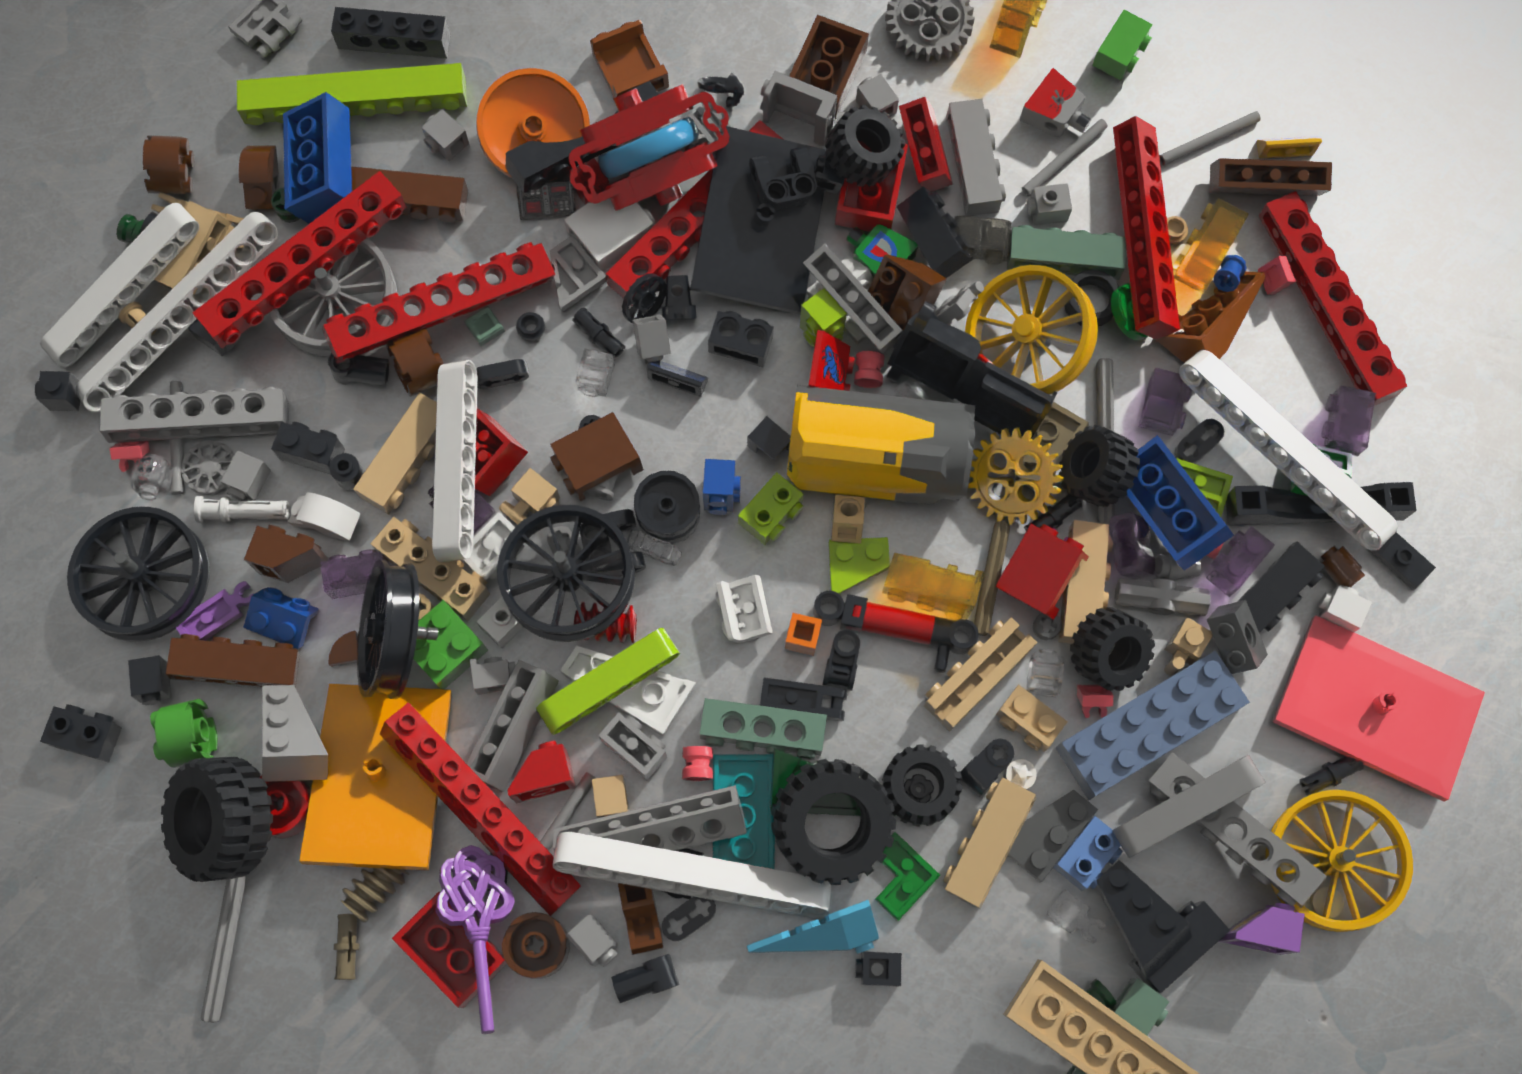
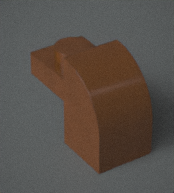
M276 145L246 146L240 154L239 183H243L246 209H274L271 204V198L275 192L274 178L279 174Z
M618 883L632 955L664 948L653 889Z

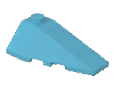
M869 900L828 914V916L821 920L817 919L807 922L791 931L787 930L747 945L748 953L849 951L855 948L856 953L859 954L875 948L873 941L878 940L879 935Z

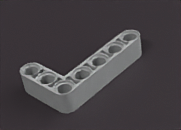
M1247 755L1112 831L1127 857L1130 858L1266 782L1251 757Z

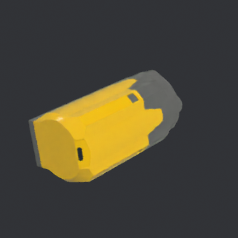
M797 385L787 476L799 490L934 505L941 499L960 500L962 497H966L975 440V405Z

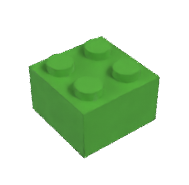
M444 600L418 621V626L438 628L437 640H426V638L416 640L413 659L440 689H446L471 667L470 659L478 660L488 652L483 642Z

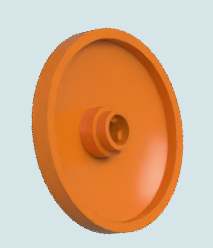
M537 68L518 69L497 79L485 92L478 108L476 120L477 136L485 156L494 167L510 178L512 177L505 168L506 152L528 141L563 142L582 137L579 130L590 125L586 105L578 91L561 76Z

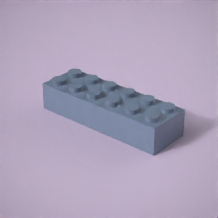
M1215 650L1066 739L1056 747V750L1089 801L1249 704L1250 701Z

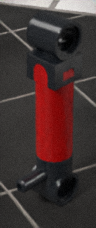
M834 591L821 592L814 602L813 615L815 618L822 619L821 625L833 626L841 620V630H852L855 633L865 631L938 647L934 670L940 673L946 671L950 651L955 654H966L976 644L978 639L976 625L967 619L956 621L867 602L868 598L847 594L844 603L843 598ZM824 603H832L836 606L837 611L833 614H825L820 607ZM956 631L965 632L969 637V642H958L954 637V633Z

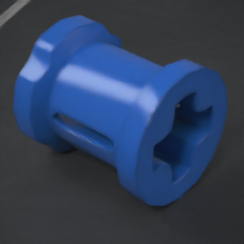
M1227 255L1221 262V269L1213 277L1215 286L1225 292L1234 291L1240 283L1239 277L1243 276L1247 269L1245 260L1238 255Z

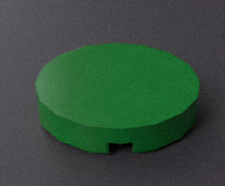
M1130 283L1118 287L1113 292L1111 298V308L1115 322L1120 330L1130 339L1137 341L1149 337L1135 330Z

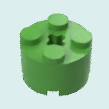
M195 699L169 705L151 713L150 721L155 730L157 741L153 745V750L157 760H164L170 767L176 768L193 759L214 757L210 754L211 751L217 750V730L213 717L207 718L204 712L205 709L209 708L203 700Z

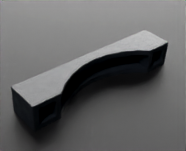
M650 81L636 87L642 102L659 95ZM583 137L563 142L528 141L506 152L505 168L523 194L531 190H538L546 182L556 177H564L572 170L569 154L574 148L585 144ZM613 144L593 154L588 152L580 156L584 164L617 146Z
M1413 482L1379 483L1360 487L1396 521H1403L1417 511ZM1265 485L1234 486L1228 493L1226 500L1228 525L1336 522L1309 496L1292 493L1291 490L1277 489Z

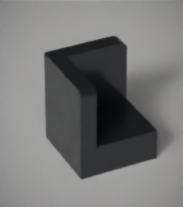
M766 416L747 436V446L755 453L761 450L772 460H775L784 449L789 451L791 436Z

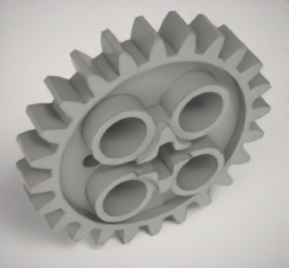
M929 0L888 1L885 21H887L886 31H890L889 39H897V49L905 46V55H908L911 51L915 52L916 60L921 54L925 55L926 62L929 61L931 55H934L936 60L940 61L942 53L950 58L952 49L959 53L961 44L966 45L968 36L972 34L975 17L972 16L974 7L969 6L970 0H930L935 3L927 2Z

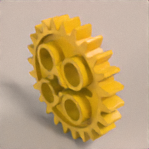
M1006 428L1001 431V439L994 432L990 434L992 443L986 439L980 441L984 450L978 448L973 450L974 455L978 458L972 459L971 466L974 467V470L970 471V477L974 481L968 484V488H975L976 492L970 498L981 499L977 508L981 509L987 506L989 508L987 517L998 513L997 522L1003 521L1005 516H1008L1009 525L1014 524L1017 517L1021 524H1025L1027 522V515L1032 520H1036L1038 518L1037 510L1043 514L1049 511L1045 502L1051 505L1056 503L1055 498L1051 494H1059L1061 492V489L1055 486V483L1064 480V477L1056 475L1055 471H1058L1063 466L1053 463V460L1059 455L1058 453L1049 455L1047 451L1052 446L1051 443L1044 446L1040 445L1042 435L1037 436L1034 440L1031 439V430H1027L1021 436L1020 429L1015 428L1012 436H1010ZM996 453H1001L1005 456L1007 460L1005 468L996 466L994 462ZM1025 455H1031L1035 458L1036 468L1034 470H1029L1024 466L1023 459ZM1015 470L1016 475H1039L1040 480L1021 478L1014 483L1012 477L993 478L989 477V472L1009 474ZM994 483H1000L1004 486V497H998L994 494ZM1027 484L1033 487L1035 491L1033 499H1027L1023 496V485Z

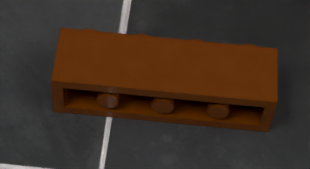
M1219 158L1210 164L1209 192L1287 195L1296 191L1298 195L1321 196L1332 189V162Z
M351 167L352 191L381 171L404 199L407 208L403 210L401 215L411 216L418 220L435 218L447 223L464 221L468 188L464 178ZM371 206L367 211H374L378 206Z
M181 634L180 638L171 637L166 675L169 679L261 688L262 686L295 685L296 687L300 653L298 649H293L294 645L275 643L274 647L262 646V642L256 640H244L243 644L231 643V639L224 637H212V641L199 640V636L192 634Z

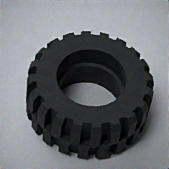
M238 757L193 759L184 763L176 770V773L168 782L170 786L164 792L163 798L165 802L161 806V815H163L161 832L165 836L163 842L165 849L169 850L170 855L168 857L171 863L177 866L176 870L192 881L208 882L244 877L254 870L266 855L268 850L266 845L272 836V831H270V824L273 823V814L270 813L272 802L271 797L266 792L268 787L265 780L260 778V772L248 761Z
M822 759L817 760V764L812 766L808 763L800 767V773L797 775L792 773L786 779L788 784L784 789L779 788L776 794L778 801L777 804L772 805L771 811L774 817L771 827L776 837L775 842L790 865L804 877L809 876L814 882L822 884L824 881H828L831 885H841V880H847L849 883L859 881L857 875L864 872L868 876L875 871L872 865L877 860L880 863L884 861L887 855L883 851L886 846L892 847L894 841L890 834L891 830L896 829V819L892 817L894 806L887 797L888 792L876 778L854 763L849 764L840 759H835L834 761ZM827 794H846L855 800L860 809V824L857 832L850 841L838 848L822 849L817 847L809 840L805 831V819L809 809L818 799Z

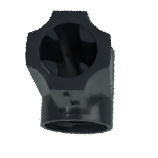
M332 353L328 358V365L332 375L339 383L348 384L355 381L386 385V382H388L389 359L358 355L336 363ZM342 363L350 364V366L345 370L337 369V367Z
M670 954L642 963L643 966L612 976L613 987L619 1003L651 992L656 994L680 985Z

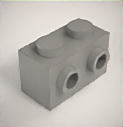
M618 712L598 736L601 742L644 779L648 780L667 758L666 752L663 750L666 746L653 734L650 737L645 735L640 730L643 726L631 715L624 717Z

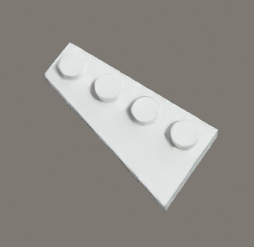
M576 645L560 672L571 680L576 681L612 658V656ZM656 671L609 701V703L664 736L694 689L696 682L683 680L670 674Z

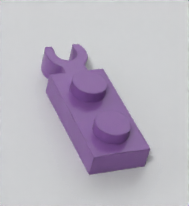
M243 581L235 587L234 593L231 595L226 589H223L196 607L192 614L176 627L180 635H197L200 637L199 640L206 641L244 616L239 608L249 606L253 594L243 598V593L251 586L246 581Z

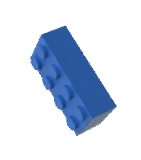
M327 92L283 113L285 210L308 224L352 192L350 111L347 106Z
M1157 435L1138 449L1139 454L1137 458H1140V465L1137 466V470L1139 472L1138 476L1133 480V487L1127 490V496L1177 564L1185 571L1233 537L1234 534Z

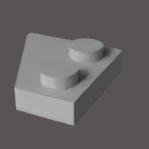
M573 235L550 250L551 263L555 272L554 280L558 302L562 312L607 282L605 274Z

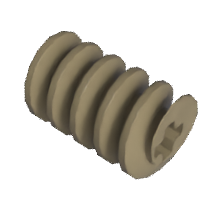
M373 868L372 872L362 869L361 873L364 881L353 878L351 881L355 890L351 891L343 888L342 891L346 899L344 901L341 900V902L357 918L367 922L369 918L365 910L376 913L378 908L374 901L382 904L386 903L387 898L384 891L394 894L396 889L392 882L403 885L405 880L402 872L410 874L405 869Z

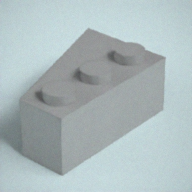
M295 685L262 686V779L265 782L327 779L328 753Z

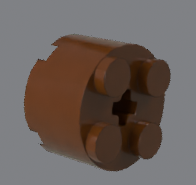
M148 135V140L145 139L143 145V170H147V174L150 176V179H144L147 192L153 194H191L193 191V180L191 176H188V167H194L193 150H189V139L177 136Z
M426 328L415 330L386 343L389 356L395 357L393 359L395 365L393 366L406 392H409L410 397L437 386L438 369L440 365L444 364L438 352L434 354L431 347L433 343Z
M538 912L523 914L512 921L503 937V957L507 965L521 976L532 979L549 977L559 971L568 959L570 941L566 936L567 931L558 920L547 914ZM535 937L537 940L544 942L538 954L533 950H529V946L533 945V938Z

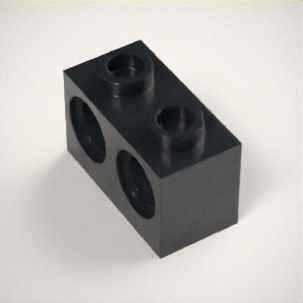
M718 311L708 340V352L763 368L773 339L774 326L769 325L767 321L762 319L750 320L743 318L734 311ZM725 329H731L735 334L726 337L721 332ZM752 337H759L763 341L760 344H751L748 340Z

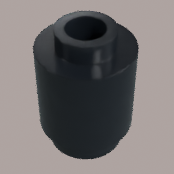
M349 453L335 456L329 467L332 477L340 487L346 490H353L365 472L357 458Z

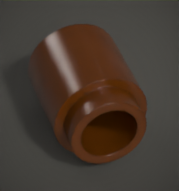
M1334 545L1320 556L1324 560L1322 563L1325 566L1323 568L1324 571L1338 586L1352 587L1365 576L1361 571L1362 566L1344 546L1337 549Z

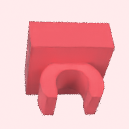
M1277 256L1258 269V272L1265 274L1266 278L1263 281V285L1267 295H1275L1297 281L1293 276L1292 267L1288 263L1286 256Z
M148 441L118 442L110 448L111 460L120 459L119 468L121 472H126L129 469L128 460H133L136 463V469L139 465L145 467V461L142 462L141 459L150 452Z
M1098 684L1077 685V698L1082 705L1081 709L1085 718H1089V711L1092 707H1099L1101 718L1107 715L1106 707L1113 706V693Z

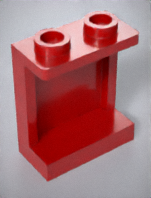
M1031 524L995 587L1054 620L1060 610L1055 605L1081 560L1087 561L1089 556L1082 550L1084 545L1068 537L1065 542L1057 537L1059 532L1045 524L1041 528Z

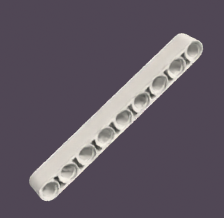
M250 213L77 383L76 395L86 409L91 412H100L101 398H111L114 395H120L196 320L192 312L235 281L275 242L278 236L275 224L262 213ZM265 224L263 231L256 234L257 228ZM244 245V249L240 253L235 254L236 249ZM223 266V270L220 273L214 274L216 268ZM203 286L200 293L193 295L196 288ZM182 307L180 313L172 315L175 309ZM161 328L157 335L151 336L155 329ZM140 349V352L137 355L132 357L130 356L132 351ZM119 370L116 376L109 377L111 372ZM98 391L96 396L87 398L91 392Z
M1200 350L1180 367L1179 375L1188 387L1362 546L1369 550H1378L1396 533L1398 529L1397 522L1384 508L1214 354L1207 350Z
M562 832L557 835L553 868L562 873L810 918H824L830 912L831 884L828 881L820 884L812 881L809 876L804 877L797 873L575 832Z

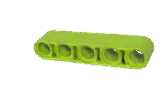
M659 628L541 702L536 707V710L551 734H558L675 660L680 655V652L665 629Z

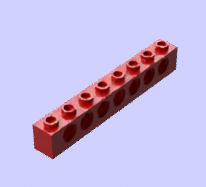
M1134 116L1114 126L1113 134L1135 330L1157 340L1179 331L1180 323L1156 127Z
M761 120L749 130L750 132L783 139ZM713 168L606 273L607 285L623 299L629 287L638 278L644 276L634 274L636 270L644 269L648 271L646 274H657L664 280L669 275L671 267L677 261L682 262L688 256L690 248L696 242L699 243L704 215L696 217L692 214L697 211L705 212ZM678 230L686 232L683 236H675L673 233ZM657 250H665L667 252L662 256L654 254Z
M381 171L377 172L192 312L193 315L221 348L235 343L248 328L260 324L265 315L273 309L282 307L288 298L297 291L307 288L311 280L315 278L314 273L316 269L324 268L326 272L329 271L337 260L344 255L354 252L358 244L367 237L375 236L384 224L390 220L397 219L403 210L407 208L401 193ZM371 206H378L374 211H367ZM355 223L352 228L344 229L347 224ZM325 241H332L328 246H321ZM309 258L306 263L298 264L301 259ZM285 276L282 281L274 282L277 277ZM262 293L257 300H251L255 294ZM238 311L235 317L227 319L230 313Z
M1294 191L1266 203L1258 216L1279 254L1287 257L1288 263L1292 267L1293 276L1297 280V286L1366 408L1369 409L1397 397L1407 387L1405 375L1395 365L1391 358L1389 347L1383 344L1377 333L1376 324L1367 316L1363 309L1361 298L1355 295L1349 284L1347 274L1340 269L1333 249L1327 246L1322 237L1321 228L1317 223H1314L1308 213L1306 202L1300 199L1298 193ZM1288 223L1294 224L1297 229L1292 228ZM1302 247L1308 248L1311 253L1304 251ZM1316 271H1320L1325 277L1319 276ZM1329 295L1335 296L1338 301L1332 300ZM1343 319L1349 320L1352 326L1347 325ZM1357 343L1362 344L1366 348V351L1361 350L1358 347ZM1371 368L1378 370L1380 376L1374 374Z
M532 242L523 244L516 249L517 252L506 255V252L491 257V262L481 266L479 262L470 264L463 268L464 272L453 275L452 272L439 276L436 279L437 282L433 284L419 283L409 289L410 292L399 296L398 293H393L382 298V303L371 306V303H367L355 308V313L344 317L343 314H337L326 320L327 324L323 325V334L336 363L384 346L387 342L415 330L434 327L551 282L555 272L542 243L534 246ZM512 265H522L526 270V274H516L512 269ZM494 274L499 278L500 283L498 285H491L486 281L485 276ZM461 284L470 285L473 289V294H462L458 286ZM435 294H441L446 298L447 303L442 306L436 305L431 297ZM408 304H413L418 307L420 313L416 316H410L404 311V307ZM379 315H388L393 323L390 326L384 327L378 324L376 318ZM353 325H359L365 330V334L361 337H354L349 333L348 329Z
M409 702L384 722L379 733L384 740L489 852L503 862L504 868L549 916H552L581 887L571 874L562 873L553 868L554 856Z

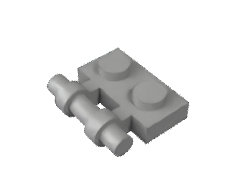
M255 0L228 27L231 33L250 48L260 41L262 45L256 52L264 59L271 52L275 53L280 48L279 44L287 36L291 37L297 31L296 27L302 22V19L296 13L289 19L284 17L289 9L281 0ZM277 24L279 28L271 36L268 35L267 32Z
M977 281L973 285H966L956 296L946 299L934 311V314L941 322L951 325L952 320L955 318L957 321L961 320L970 312V303L978 299V294L984 291L983 284Z

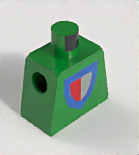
M877 224L868 235L858 227H854L846 239L847 242L856 247L853 259L868 267L873 279L884 255L888 254L912 261L916 257L918 245L915 241L881 224Z

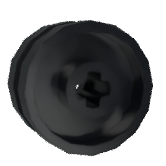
M659 471L647 476L639 484L634 494V511L640 530L650 540L660 544H676L686 540L695 531L700 521V500L695 485L685 475L676 471Z

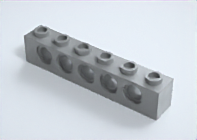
M264 387L262 390L237 388L230 392L205 390L202 393L193 394L174 392L172 395L146 393L137 397L114 395L111 398H101L100 432L108 443L277 434L281 422L288 424V400L283 389L276 387ZM261 407L258 412L250 413L253 408ZM224 409H231L229 413L220 415ZM201 410L198 415L190 416L192 412ZM171 412L167 417L160 418L163 413ZM141 413L136 419L130 420L134 414Z
M1172 752L1148 781L1153 787L1150 792L1160 801L1164 802L1176 795L1175 789L1179 784L1185 783L1193 786L1205 778ZM1234 801L1218 809V814L1214 818L1206 819L1203 817L1196 821L1203 828L1200 833L1213 844H1216L1217 841L1221 842L1228 848L1225 853L1239 865L1243 862L1254 869L1251 875L1265 886L1270 882L1279 890L1277 896L1290 906L1297 904L1302 908L1327 878L1324 873ZM1230 824L1241 826L1244 831L1243 836L1237 840L1228 838L1225 835L1226 827ZM1257 844L1264 845L1269 850L1268 858L1263 861L1255 860L1250 854L1251 848ZM1282 865L1290 866L1295 872V878L1290 882H1283L1277 877L1276 870Z
M735 785L553 829V850L555 853L557 835L562 832H575L676 851L693 846H702L706 843L726 838H734L747 834L744 813Z

